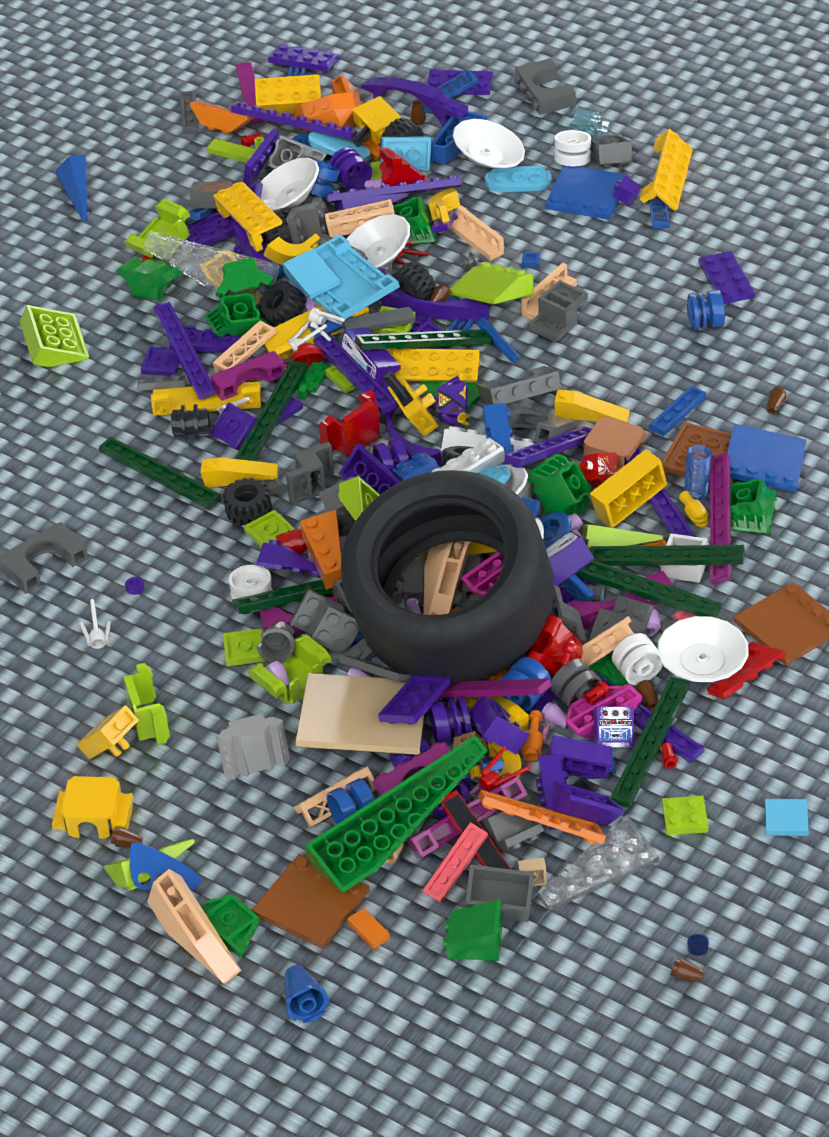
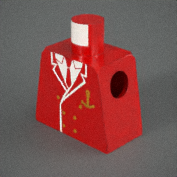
M594 453L583 457L579 467L580 470L584 471V476L590 485L597 488L617 472V453Z

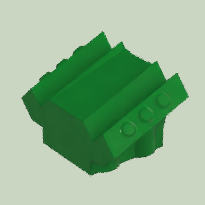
M421 196L413 197L409 201L396 204L393 207L394 214L404 217L410 225L408 242L412 241L415 245L437 242L435 238L436 233L432 232L431 229L434 220H432L429 206H426Z
M138 257L133 260L131 259L116 270L128 282L131 295L156 301L164 297V292L167 288L171 287L173 279L184 273L178 266L171 268L167 263L149 259L142 262Z
M253 257L225 263L222 267L224 280L216 290L215 296L221 299V296H227L228 294L256 293L259 287L267 290L272 285L273 277L258 270L256 260Z
M251 293L221 296L218 306L204 316L214 333L219 337H223L227 333L231 336L244 335L259 321L270 325L261 316L259 308L255 306V298Z
M557 453L529 471L527 482L534 484L533 493L539 497L545 513L563 512L567 515H578L588 508L590 501L588 495L592 489L576 461L569 463L565 456Z
M752 479L749 482H736L730 485V529L739 532L771 534L770 525H772L773 512L776 510L774 501H777L776 490H769L763 479Z

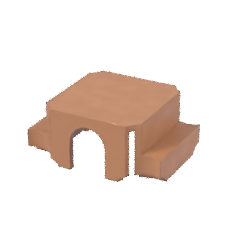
M610 417L600 418L584 440V456L594 453L615 452L617 453L618 472L624 466V457H626V460H629L637 447H642L643 441L647 439V433L642 427Z

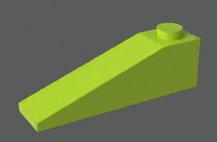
M589 524L582 526L583 541L585 538L589 539L587 546L589 550L591 546H629L663 540L662 535Z
M194 839L184 840L159 848V851L175 859L193 845L195 841ZM130 858L104 866L105 871L119 889L127 887L129 891L138 888L132 881ZM142 872L138 876V881L142 883L151 877L148 873Z

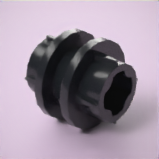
M194 404L193 411H187L186 405H181L179 410H172L171 427L174 437H182L183 441H187L188 435L195 434V440L197 441L200 440V436H208L210 434V418L207 408H199L198 404Z

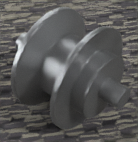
M469 252L468 257L462 255L460 266L469 271L471 266H478L479 257H476L472 252Z

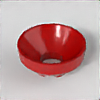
M311 343L298 346L292 355V361L307 363V366L312 365L313 362L319 363L324 359L323 350Z

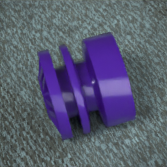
M346 147L338 150L329 161V164L340 170L337 181L346 190L357 189L358 191L365 187L366 180L371 179V165L353 148Z
M463 696L456 699L457 707L454 700L449 699L448 709L445 708L442 701L434 702L428 709L430 725L436 743L451 742L452 732H454L455 737L461 736L462 732L463 734L471 732V715Z

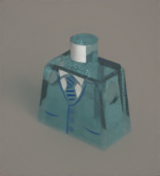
M578 106L570 122V130L586 132L591 137H597L600 131L609 132L610 122L603 121L602 112Z

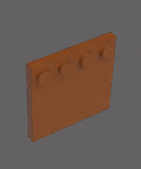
M685 422L661 461L664 472L685 477L687 450L695 445L707 447L711 451V457L728 453L732 434ZM730 478V485L733 484L735 479Z
M794 582L789 583L734 616V623L759 644L784 651L786 657L781 662L785 666L829 640V610Z
M298 854L254 906L252 912L259 919L323 949L370 892L368 885L360 882L342 894L316 870L306 856Z

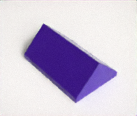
M557 781L554 782V811L608 826L623 815L625 811L607 795Z

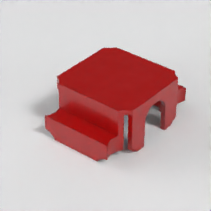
M369 389L364 394H360L358 396L360 407L342 418L344 424L330 415L318 424L320 445L329 442L332 452L337 450L346 457H349L357 443L366 448L375 442L380 435L379 411L375 400V393Z

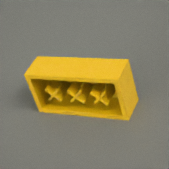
M304 75L255 79L256 105L261 106L264 110L275 109L277 113L289 112L294 114V111L301 104L321 98L320 76Z
M644 450L599 487L595 488L590 493L597 519L608 527L614 528L666 487L667 481L662 462L651 452Z

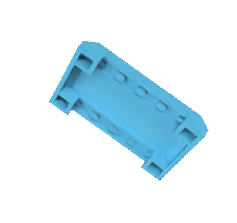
M340 234L314 249L340 280V285L311 299L329 314L347 319L400 287L396 279L390 274L384 275L352 249L350 242ZM283 267L284 273L286 274L290 282L293 283L298 289H300L303 292V290L299 287V285L294 281V279Z

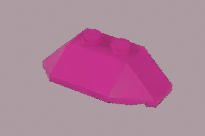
M496 552L462 576L461 580L473 593L484 596L499 577L503 567L504 556Z
M630 684L609 686L610 691L608 695L602 696L592 705L585 701L588 697L586 699L583 697L570 704L566 725L578 736L594 740V707H633L635 710L642 700V695Z

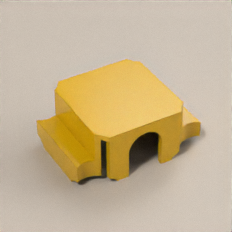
M73 776L67 781L65 792L59 790L52 828L53 830L67 831L68 835L73 838H80L78 825L82 822H90L97 827L99 839H106L110 837L108 824L110 819L112 831H114L115 827H123L128 830L133 808V794L121 793L120 782L115 777Z

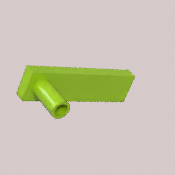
M214 138L207 147V153L247 163L264 141V138H255V149Z

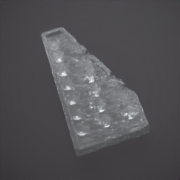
M151 231L148 232L144 243L145 250L169 262L171 266L177 267L185 275L201 285L209 287L214 293H216V290L224 280L223 264L250 258L249 256ZM254 258L258 270L273 277V285L277 279L280 264ZM259 287L256 293L251 294L255 298V306L259 309L260 299L266 290L262 287Z

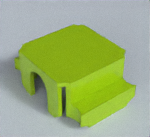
M162 199L158 205L154 206L161 219L155 217L139 236L131 233L124 241L126 247L161 261L168 260L190 236L185 220L191 216L189 211L183 206L167 199Z
M302 634L299 638L294 639V655L291 654L286 661L280 663L284 665L290 682L288 690L281 679H278L266 669L267 666L264 668L263 664L257 663L254 668L248 670L250 678L285 704H294L304 697L308 673L323 674V666L331 663V656L326 649L307 634Z
M145 663L136 665L137 674L123 676L128 708L139 719L134 728L139 741L155 737L157 745L164 744L170 738L164 706L157 703L136 708V706L152 703L156 698L152 680L153 673L150 666H147Z

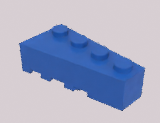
M469 111L460 119L450 117L431 143V161L446 165L462 151L456 146L453 138L455 126L462 121L470 119L487 120V115Z

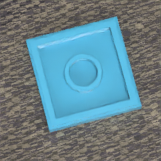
M765 799L766 836H808L807 799Z

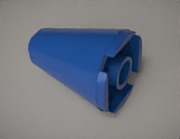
M293 965L289 967L284 975L285 1004L288 1016L294 1021L302 1020L303 1023L317 1020L326 1012L327 1004L329 1006L327 992L303 966Z

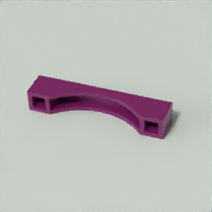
M664 571L645 577L674 587ZM630 593L623 596L652 606L660 604ZM617 598L601 602L574 600L565 604L579 611L583 628L586 629L594 626L600 608L613 611Z
M518 776L489 791L490 793L515 800L528 795ZM479 798L467 804L478 822L500 811L496 808L490 810L483 807ZM446 816L407 839V842L416 858H422L460 833L449 817Z

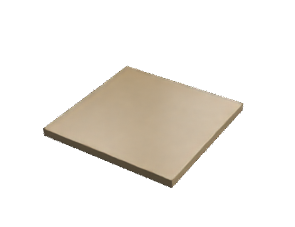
M308 673L296 746L418 755L420 754L424 715L416 724L412 725L406 723L390 724L379 721L378 714L406 684L405 682H397L388 678Z

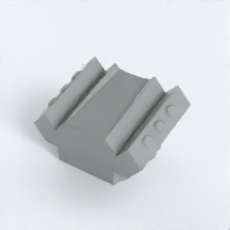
M281 135L276 141V147L265 165L276 169L284 163L298 158H311L315 161H323L327 154Z
M263 713L228 722L227 729L222 730L217 737L224 775L233 780L239 774L248 777L254 772L267 769L272 770L276 764L285 767L290 760L283 720L275 717L265 718Z

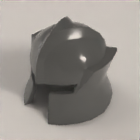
M282 621L269 626L261 633L262 641L257 646L260 656L269 663L275 661L282 663L286 661L293 653L295 641L292 636L295 632L294 629Z

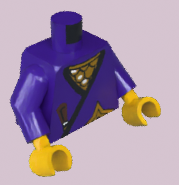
M461 370L459 375L438 387L437 397H434L435 402L428 407L436 408L438 417L451 426L469 425L466 422L467 418L470 417L468 415V386L466 383H463L464 381H471L470 377H466L470 373L468 370Z

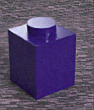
M624 175L621 181L617 180L613 186L615 191L612 196L630 206L637 197L641 185Z

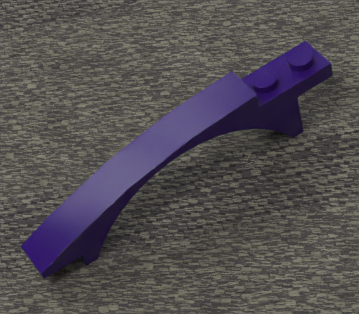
M374 77L360 85L362 89L373 93V99L381 96L383 93L386 94L389 90H400L415 96L433 112L442 127H444L450 117L460 119L469 112L467 105L443 96V90L421 82L402 78Z
M384 268L379 269L384 275H387ZM397 288L379 299L382 301L381 306L397 309L410 307L413 312H416V315L448 320L458 319L459 321L472 319L473 322H477L481 317H484L487 321L489 320L490 306L475 302L476 300L468 298L450 302H432L414 298Z
M385 381L383 389L394 399L388 389L389 385ZM398 408L384 413L389 439L399 438L403 442L409 460L417 453H426L436 460L438 467H441L442 460L439 449L422 447L411 443L400 436L393 428L391 420Z

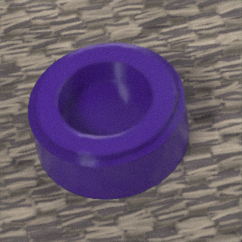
M131 577L126 580V592L131 595L142 593L145 589L143 579Z

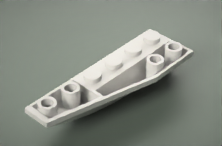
M449 426V429L444 430L441 452L445 448L452 446L475 447L481 440L486 439V434L480 435L478 431L467 429V432H462L460 428ZM510 437L511 444L514 445V451L535 444L531 439L522 438V441L514 440L515 437Z
M491 438L481 440L474 448L465 450L461 456L450 459L445 466L436 468L432 472L459 470L479 473L487 467H496L503 463L505 459L504 449Z

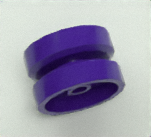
M399 438L388 441L387 446L384 443H380L372 447V455L391 472L396 468L397 464L409 461L405 446Z

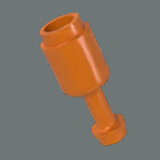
M537 710L530 712L529 720L531 721L530 730L526 731L530 735L521 748L523 759L529 762L537 761L539 759L538 756H541L543 734L538 731L543 717L542 713Z

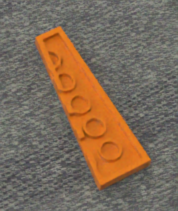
M480 791L478 798L483 804L482 806L487 809L494 810L496 808L502 810L505 814L517 815L526 820L535 821L583 837L584 841L590 844H596L597 842L604 844L606 835L595 822L487 791Z

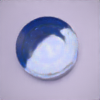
M694 934L688 938L687 950L689 953L695 956L707 953L709 949L707 937L701 934Z

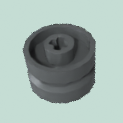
M574 659L568 662L566 666L561 667L551 681L550 690L558 698L562 699V702L569 708L570 704L583 698V694L596 687V683L602 682V680L594 671L590 670V667L583 660Z

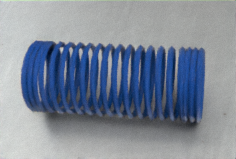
M695 445L687 450L684 491L688 490L690 495H694L692 496L694 500L701 501L708 496L711 451L705 446Z

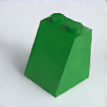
M501 900L450 911L449 920H445V933H448V935L443 937V950H447L448 959L499 961L502 936Z

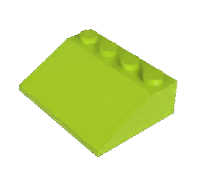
M482 262L479 266L469 270L450 288V295L490 304L534 294L533 273L525 272V269L514 270V267H502L500 264L491 265L490 262Z
M30 305L26 306L20 319V324L34 365L53 367L89 359L75 314Z
M359 476L339 484L338 497L355 521L364 509L380 495Z

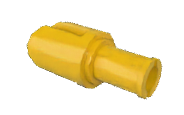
M683 491L679 495V499L685 505L687 516L697 527L703 528L707 526L709 514L699 500H694L689 491Z

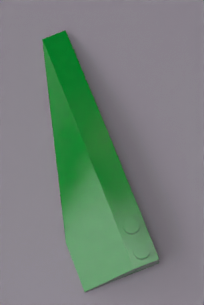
M474 735L305 845L306 857L316 870L343 894L377 872L488 750Z

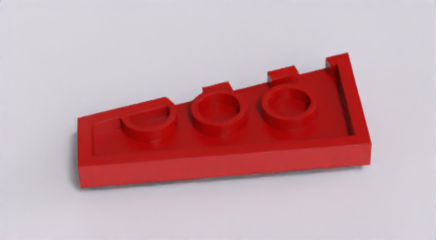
M751 642L748 645L749 656L742 669L729 678L712 682L707 688L708 694L725 700L744 686V682L758 677L757 673L761 670H768L773 666L774 661L784 659L786 657L785 652Z

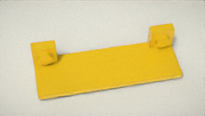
M668 129L655 139L653 149L657 153L661 151L654 181L642 189L640 200L645 203L648 200H653L657 195L671 209L676 211L679 206L693 150L678 134Z
M237 182L233 186L222 189L213 195L218 212L223 218L231 215L247 233L250 245L257 252L263 249L261 244L263 239L260 234L282 224V220L244 182Z
M320 306L315 307L316 309L327 313ZM365 307L348 318L368 315L369 308ZM311 310L274 327L277 333L264 343L267 351H275L282 361L291 358L292 347L288 340L293 338L307 322L311 323L308 320ZM307 327L297 339H303L311 333L309 328ZM343 328L330 335L333 337L343 332L345 329ZM312 337L304 343H311L314 345L313 339L315 338Z
M387 349L401 366L394 373L397 379L403 377L405 381H448L459 375V372L464 369L470 371L466 375V377L471 378L470 382L478 381V368H480L479 350Z
M260 382L242 383L238 388V395L221 401L217 395L199 400L192 387L153 390V395H151L153 416L170 415L172 410L181 409V405H186L187 411H193L194 404H198L199 408H207L209 412L218 411L217 408L223 404L236 402L246 397L250 399L236 407L240 409L261 408Z

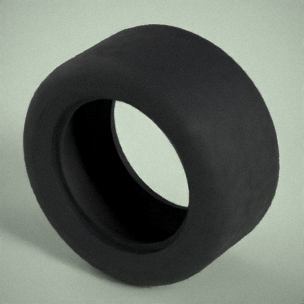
M459 470L428 472L411 477L390 487L373 500L357 518L347 536L342 552L341 579L343 591L366 643L386 666L412 676L449 677L451 685L465 681H479L495 675L516 662L531 648L542 633V628L552 609L554 597L553 571L535 517L523 500L509 487L479 473ZM469 541L487 545L504 556L502 570L491 589L478 601L464 609L442 615H423L408 611L393 602L394 590L403 571L415 558L433 547L449 542Z

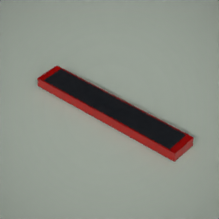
M457 790L449 793L440 803V806L460 835H462L470 822L484 830ZM488 836L475 854L477 860L482 866L511 869Z

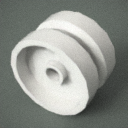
M568 130L556 134L554 160L557 163L565 166H582L590 162L591 151L589 148L591 147V136L589 134L576 130Z
M245 565L235 569L229 576L231 602L232 599L272 591L269 570L256 565Z
M641 633L626 637L617 645L612 654V662L628 683L632 685H637L643 680H651L661 670L662 662L664 661L662 654L647 635Z

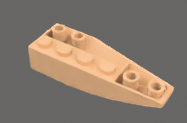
M449 542L429 549L424 565V615H430L432 612L438 615L451 612L471 542Z
M168 869L153 882L147 901L167 934L222 983L226 984L242 970L182 876Z

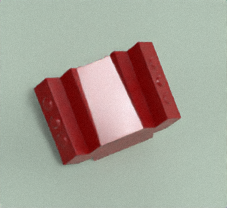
M379 148V156L383 159L379 169L384 184H390L392 187L397 186V183L407 182V185L414 184V181L417 180L431 182L423 173L390 148Z

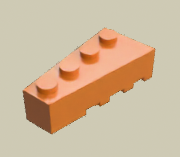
M336 510L300 521L302 537L326 590L333 588L334 581L341 579L342 555Z

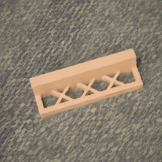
M389 199L327 213L325 218L329 236L334 238L339 234L342 236L351 234L368 220L381 215L394 214L392 201Z
M458 207V219L454 220L449 229L490 261L503 255V237L464 207Z
M560 264L533 288L534 294L524 296L521 299L522 316L531 320L539 314L538 298L559 280L574 287L577 286V279L567 275V264Z
M259 321L213 362L215 374L243 363L277 333L276 329Z
M629 616L585 643L581 660L589 666L613 651L626 637L633 635L634 633L628 625L631 622Z
M368 766L299 803L294 806L297 814L302 813L309 827H312L331 816L329 808L325 807L328 792L339 787L345 789L346 784L367 777L371 784L370 790L373 792L376 790L372 783L375 779ZM312 807L320 809L319 817L315 820H312L307 811Z

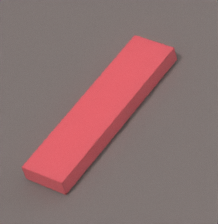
M470 822L423 889V893L441 904L488 837V833Z

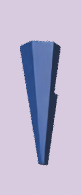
M86 155L69 156L56 169V176L59 177L60 183L64 186L67 196L72 205L75 206L77 214L81 217V221H88Z

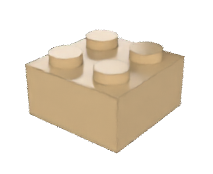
M544 858L518 861L519 871L534 872L533 886L547 885Z

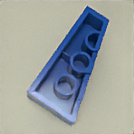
M506 403L483 405L486 438H491L500 444L504 449V454L513 452L514 445L510 441V437H513L512 426L508 425V419H511L510 408H506ZM507 462L501 463L502 465H511Z

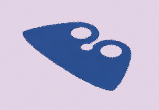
M140 843L131 844V877L134 885L139 889H151L156 876L164 874L168 869L182 876L190 891L194 890L202 882L201 877L196 872L169 855ZM146 872L150 875L151 881L148 885H141L139 883L138 876L140 873Z

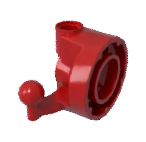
M548 615L542 628V633L531 646V651L525 653L522 657L532 658L539 662L547 670L552 681L561 667L566 666L568 662L574 659L582 658L583 645L563 625L561 619Z

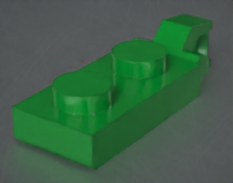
M318 362L312 363L298 386L299 399L305 400L310 392H317L327 377L325 370L330 368V365Z

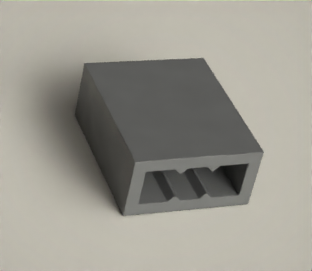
M233 181L193 182L190 190L191 209L217 208L213 195L222 189L233 186Z

